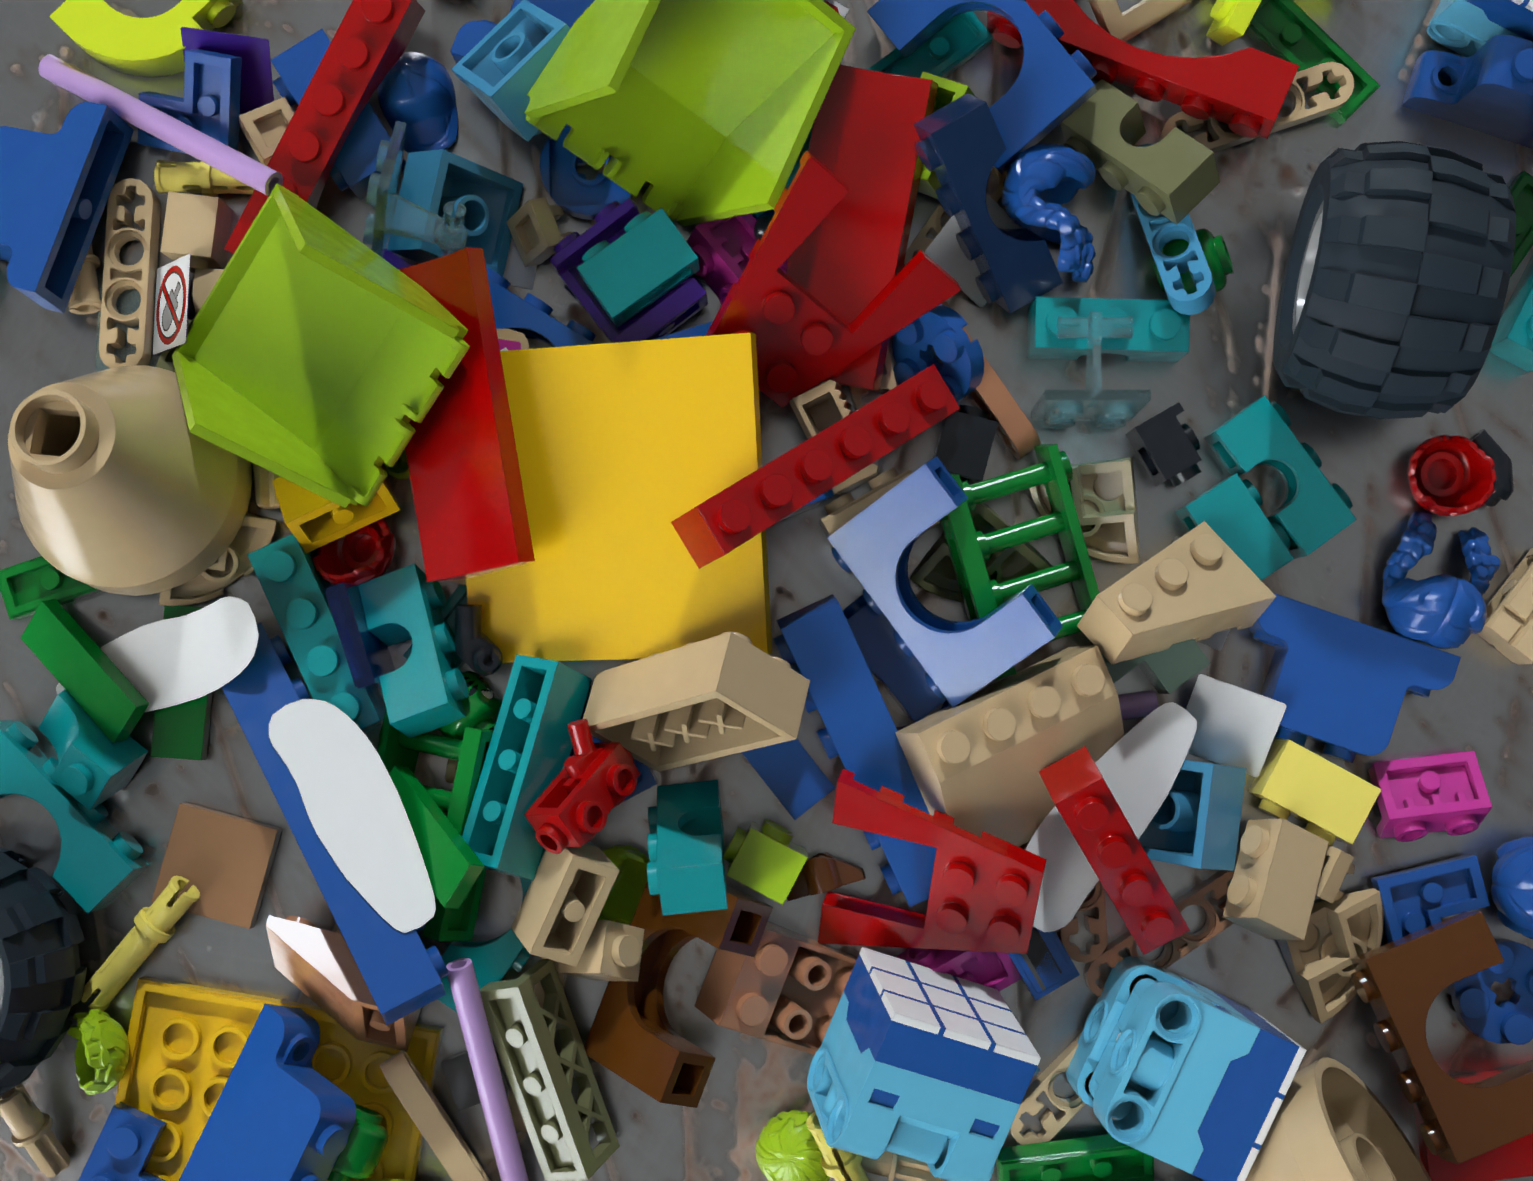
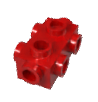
M587 719L567 724L575 755L566 759L563 770L524 814L536 831L535 836L539 844L553 854H560L565 847H581L589 842L596 833L605 827L607 815L612 808L618 806L624 801L626 796L633 793L637 785V778L641 774L634 764L633 756L620 742H593Z

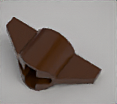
M818 853L804 864L787 900L791 901L808 895L824 893L843 885L866 879L864 870L861 867L836 859L828 853Z

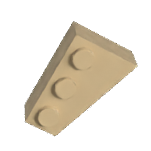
M1204 521L1099 593L1077 624V627L1094 645H1098L1100 652L1111 664L1167 650L1172 644L1195 638L1196 641L1208 639L1214 633L1235 627L1241 630L1252 627L1257 618L1263 614L1276 596Z

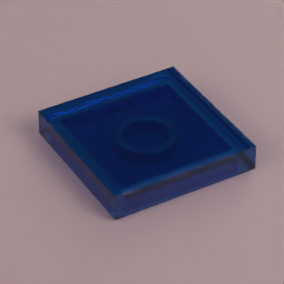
M343 582L326 588L327 591L325 593L355 687H358V689L381 688L379 676L395 671L388 645L368 630L358 585Z

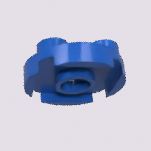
M566 124L557 141L550 140L549 137L543 146L540 156L541 179L555 205L560 206L564 212L577 218L594 220L599 211L614 201L622 204L628 198H633V196L605 177L603 172L598 173L596 179L587 180L585 174L577 173V167L585 165L586 162L563 147V141L572 128ZM611 155L608 157V159L606 160V162H605L603 165L606 166V164L608 163V161H609L610 158L612 157Z
M940 304L893 335L892 348L896 362L893 371L898 385L933 364L936 366L957 403L980 385L984 374L983 352L978 339L970 342L968 335L962 329L968 323L959 313L948 306ZM933 348H934V351H935V353H936V356H938V358L941 359V360L943 361V363H940V362L937 360V358L935 357V355H934V353H933Z
M1494 939L1504 962L1447 986L1448 994L1452 995V1004L1456 1012H1453L1461 1025L1474 1035L1497 1044L1513 1043L1524 1045L1533 1039V949L1509 939ZM1508 978L1512 983L1510 989L1513 991V994L1509 1000H1503L1500 1005H1496L1494 1002L1497 994L1490 990L1491 986L1495 981L1504 983Z

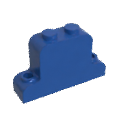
M1497 35L1488 40L1470 57H1461L1437 50L1426 51L1416 59L1401 106L1533 149V42L1512 35ZM1438 77L1451 81L1452 85L1445 86L1441 84Z
M83 102L76 105L69 111L61 129L55 134L8 126L0 127V260L9 261L7 279L10 285L48 310L65 313L134 132L108 105L92 102Z
M1274 593L1276 598L1257 618L1254 625L1248 628L1254 634L1253 639L1274 646V654L1260 695L1285 703L1287 706L1275 738L1288 739L1303 747L1307 739L1325 745L1324 755L1348 763L1354 762L1356 754L1377 755L1384 751L1390 742L1405 693L1408 692L1429 698L1431 690L1443 689L1451 684L1461 659L1460 656Z
M271 1004L264 1005L179 1181H327L339 1154L344 1150L348 1142V1136L356 1120V1106L348 1094L312 1067V1057L320 1040V1028L318 1022L301 1008Z

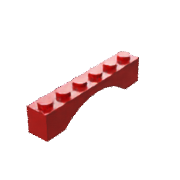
M416 0L352 1L267 165L282 174L283 187L298 195L315 209L336 158L357 118L389 70L403 55L425 13L423 7ZM254 190L224 248L232 254L235 253L269 196Z
M1025 0L1037 16L1044 10L1052 16L1064 32V35L1058 41L1070 55L1079 50L1097 72L1093 77L1094 80L1100 81L1103 79L1109 84L1114 81L1132 87L1138 96L1146 100L1159 102L1163 99L1181 106V110L1193 118L1207 120L1211 117L1229 124V128L1234 133L1247 138L1260 136L1268 139L1299 68L1297 64L1251 47L1225 55L1198 58L1166 56L1137 48L1112 36L1092 21L1074 0ZM987 11V30L993 34L992 36L997 42L1010 48L1023 46L1020 32L1010 21L996 13Z
M933 364L672 521L671 524L700 569L729 553L959 410L960 407Z

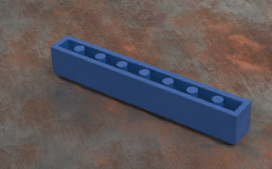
M260 622L257 624L259 638L254 657L238 676L222 686V690L387 1026L446 995L441 978L449 975V972L435 945L425 949L417 933L425 928V924L407 933H402L393 928L345 878L316 834L297 783L278 752L272 746L269 738V723L274 713L287 704L311 698L300 677L293 680L289 679L283 666L292 661L280 636L276 635L269 639Z

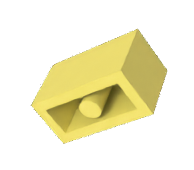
M1275 739L1260 775L1255 777L1248 792L1261 799L1258 808L1277 819L1283 818L1288 820L1291 815L1307 824L1305 830L1329 842L1328 845L1332 846L1335 840L1349 844L1354 843L1382 789L1291 740Z

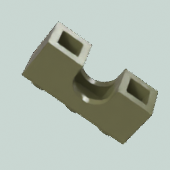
M1101 79L1095 85L1097 92L1060 123L1066 140L1063 145L1086 155L1094 164L1095 169L1100 172L1102 178L1112 188L1118 191L1123 188L1136 196L1139 204L1153 216L1162 214L1177 225L1220 183L1214 152L1177 127H1174L1156 144L1146 147L1134 146L1146 134L1139 104L1113 85Z

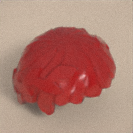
M1458 435L1432 437L1421 443L1410 456L1407 474L1411 493L1421 507L1434 514L1457 516L1470 513L1483 506L1495 491L1493 483L1496 481V472L1493 459L1485 455L1483 450L1478 449L1476 443L1471 442L1466 437Z
M382 518L317 548V554L319 555L313 557L312 560L316 570L320 572L324 580L341 587L358 586L385 574L394 557L396 548L395 536L391 532L385 518Z

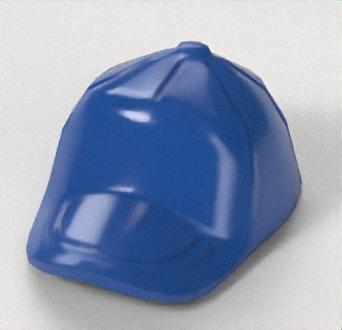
M404 52L377 87L378 101L382 113L406 152L446 150L456 141L458 135V116L452 79L444 65L421 52Z

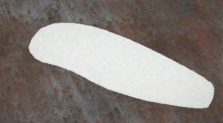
M228 596L220 598L214 603L190 614L143 625L105 644L100 649L149 702L145 712L203 697L229 683L251 662L257 648L259 633L256 618L248 602L238 597ZM60 683L56 687L57 694L66 690Z
M301 699L282 707L271 717L269 738L272 746L278 752L297 783L316 834L345 878L385 921L402 933L422 927L434 917L436 911L433 889L407 813L378 752L364 732L347 714L326 701Z
M1174 702L1165 703L1153 710L1095 762L1138 839L1168 796L1196 733L1197 720L1187 709ZM1055 806L1044 818L1025 849L1047 860L1033 927L1044 933L1065 927L1074 918L1087 895L1099 881Z

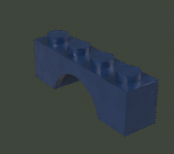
M967 93L914 123V127L921 140L915 144L917 153L924 166L930 172L935 171L941 187L936 189L938 200L945 212L950 217L954 215L961 229L956 234L957 242L967 259L970 261L974 260L978 267L980 275L975 277V281L984 299L989 304L995 302L1009 313H1012L1033 301L1036 296L1040 297L1063 284L1045 239L1027 228H998L989 215L986 204L987 181L993 166L1004 153L1006 147L987 102Z

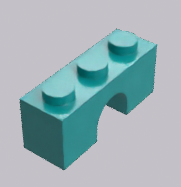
M1036 296L1028 308L1027 358L1077 360L1082 355L1111 353L1126 355V361L1177 363L1189 353L1190 315L1180 314L1175 311L1169 300Z
M1264 395L1204 437V439L1231 476L1236 473L1240 476L1256 465L1269 466L1282 476L1286 487L1285 498L1279 508L1269 514L1267 519L1270 523L1275 521L1283 528L1291 542V547L1288 550L1293 558L1297 559L1311 554L1356 521L1357 518L1350 510L1353 505L1347 493L1338 484H1331L1319 469L1322 466V462L1315 450L1305 442L1300 443L1289 427L1292 423L1286 411L1277 402L1272 401L1270 403Z
M414 563L359 584L358 588L368 630L388 646L405 640H412V651L406 663L393 672L379 676L389 724L409 738H413L466 717L462 699L468 697V687L461 671L455 668L452 652L456 651L455 636L449 624L443 620L440 607L446 605V599L439 581L427 582L426 573Z
M718 780L657 786V806L648 807L650 834H647L650 862H647V878L650 895L660 894L663 916L728 909L723 851L725 850L724 826Z

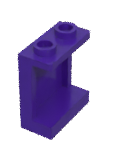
M628 198L622 204L614 201L605 206L595 216L594 221L596 223L581 235L578 232H573L566 236L555 246L554 252L556 254L550 258L555 272L611 343L652 340L668 335L708 304L705 290L694 277L692 279L689 277L618 328L612 322L582 280L577 267L584 263L582 256L594 245L602 241H607L611 244L626 233L624 227L629 221L640 214L638 206L632 198Z

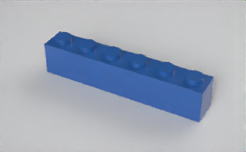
M832 594L776 620L782 634L773 639L782 659L790 665L796 663L801 675L810 680L804 706L808 713L818 709L826 727L816 732L829 759L839 755L845 769L855 773L853 780L879 792L881 786H885L904 795V803L930 814L895 734L897 728L835 596ZM863 831L871 850L882 846L889 863L881 866L880 869L892 895L903 892L909 907L929 899L937 848Z

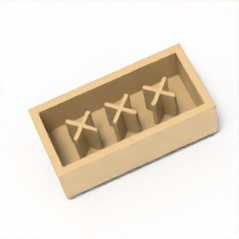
M723 632L715 637L688 643L676 649L655 653L650 657L630 663H623L620 666L596 673L583 719L588 720L592 736L605 743L620 742L634 759L660 772L797 739L810 680L791 669V665L787 661L770 656L752 645V641L747 636L737 632Z

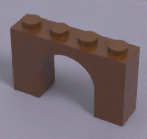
M647 880L630 925L645 929L638 982H608L584 1045L587 1056L660 1103L697 1108L716 1059L713 1055L678 1035L667 1019L663 1003V988L668 968L674 956L686 943L698 937L718 949L754 957L773 909L772 906L726 884L728 909L663 916L660 894L650 895Z
M1481 911L1462 912L1351 958L1356 972L1351 974L1354 987L1360 998L1365 1003L1370 1002L1378 1019V1022L1374 1023L1376 1036L1387 1053L1392 1052L1401 1070V1072L1396 1074L1398 1085L1408 1102L1416 1104L1424 1122L1419 1125V1130L1426 1146L1433 1155L1438 1154L1441 1159L1460 1164L1533 1133V1060L1485 1080L1463 1084L1450 1077L1440 1068L1430 1052L1426 1039L1428 1011L1434 999L1444 988L1456 981L1504 962Z

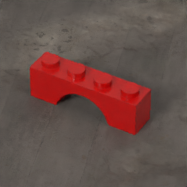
M1086 746L1038 771L1055 806L1143 955L1190 931Z

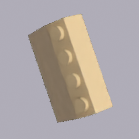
M1098 645L1068 647L1017 672V674L1011 675L972 694L955 707L950 705L895 732L930 815L933 816L935 810H938L953 817V825L979 837H981L982 831L1019 847L1031 840L1044 818L1055 807L1038 771L1086 746L1092 759L1096 762L1124 736L1117 690Z

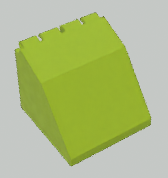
M595 0L574 22L527 95L530 97V102L524 112L526 114V121L554 141L558 140L566 124L571 126V130L563 141L564 148L595 170L600 169L611 155L612 157L603 170L605 177L636 198L644 183L648 181L650 186L642 197V203L655 212L663 208L671 221L677 218V222L683 226L772 210L775 208L856 28L823 0Z
M276 183L188 328L186 343L176 348L172 359L190 433L346 508L349 503L353 505L359 503L364 506L370 504L388 476L381 467L382 464L385 462L389 467L395 465L416 432L409 422L412 419L422 423L444 389L438 377L442 374L443 377L450 379L470 346L463 340L468 329L428 291L298 195Z

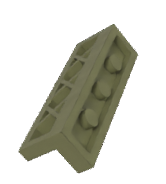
M542 959L517 979L488 982L480 989V994L492 1037L545 1181L589 1180L620 1145L554 962L550 959ZM539 981L545 993L543 1008L540 1007L533 988ZM556 1029L562 1040L560 1056H558L554 1046ZM573 1076L579 1087L577 1104H575L571 1093ZM590 1123L593 1126L599 1143L593 1150L588 1140Z

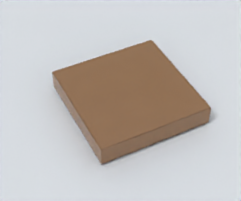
M187 802L179 803L151 902L153 903L173 876H182L188 879L189 882L178 894L177 898L183 892H187L193 884L200 892L199 899L186 912L247 929L254 928L282 828Z

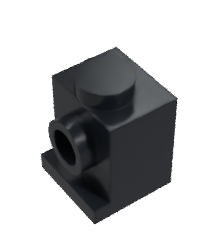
M1180 402L1125 434L1156 486L1170 479L1174 487L1202 472L1197 465L1202 460L1197 453L1200 450L1198 438L1188 424L1184 423L1181 425L1176 417L1184 411Z

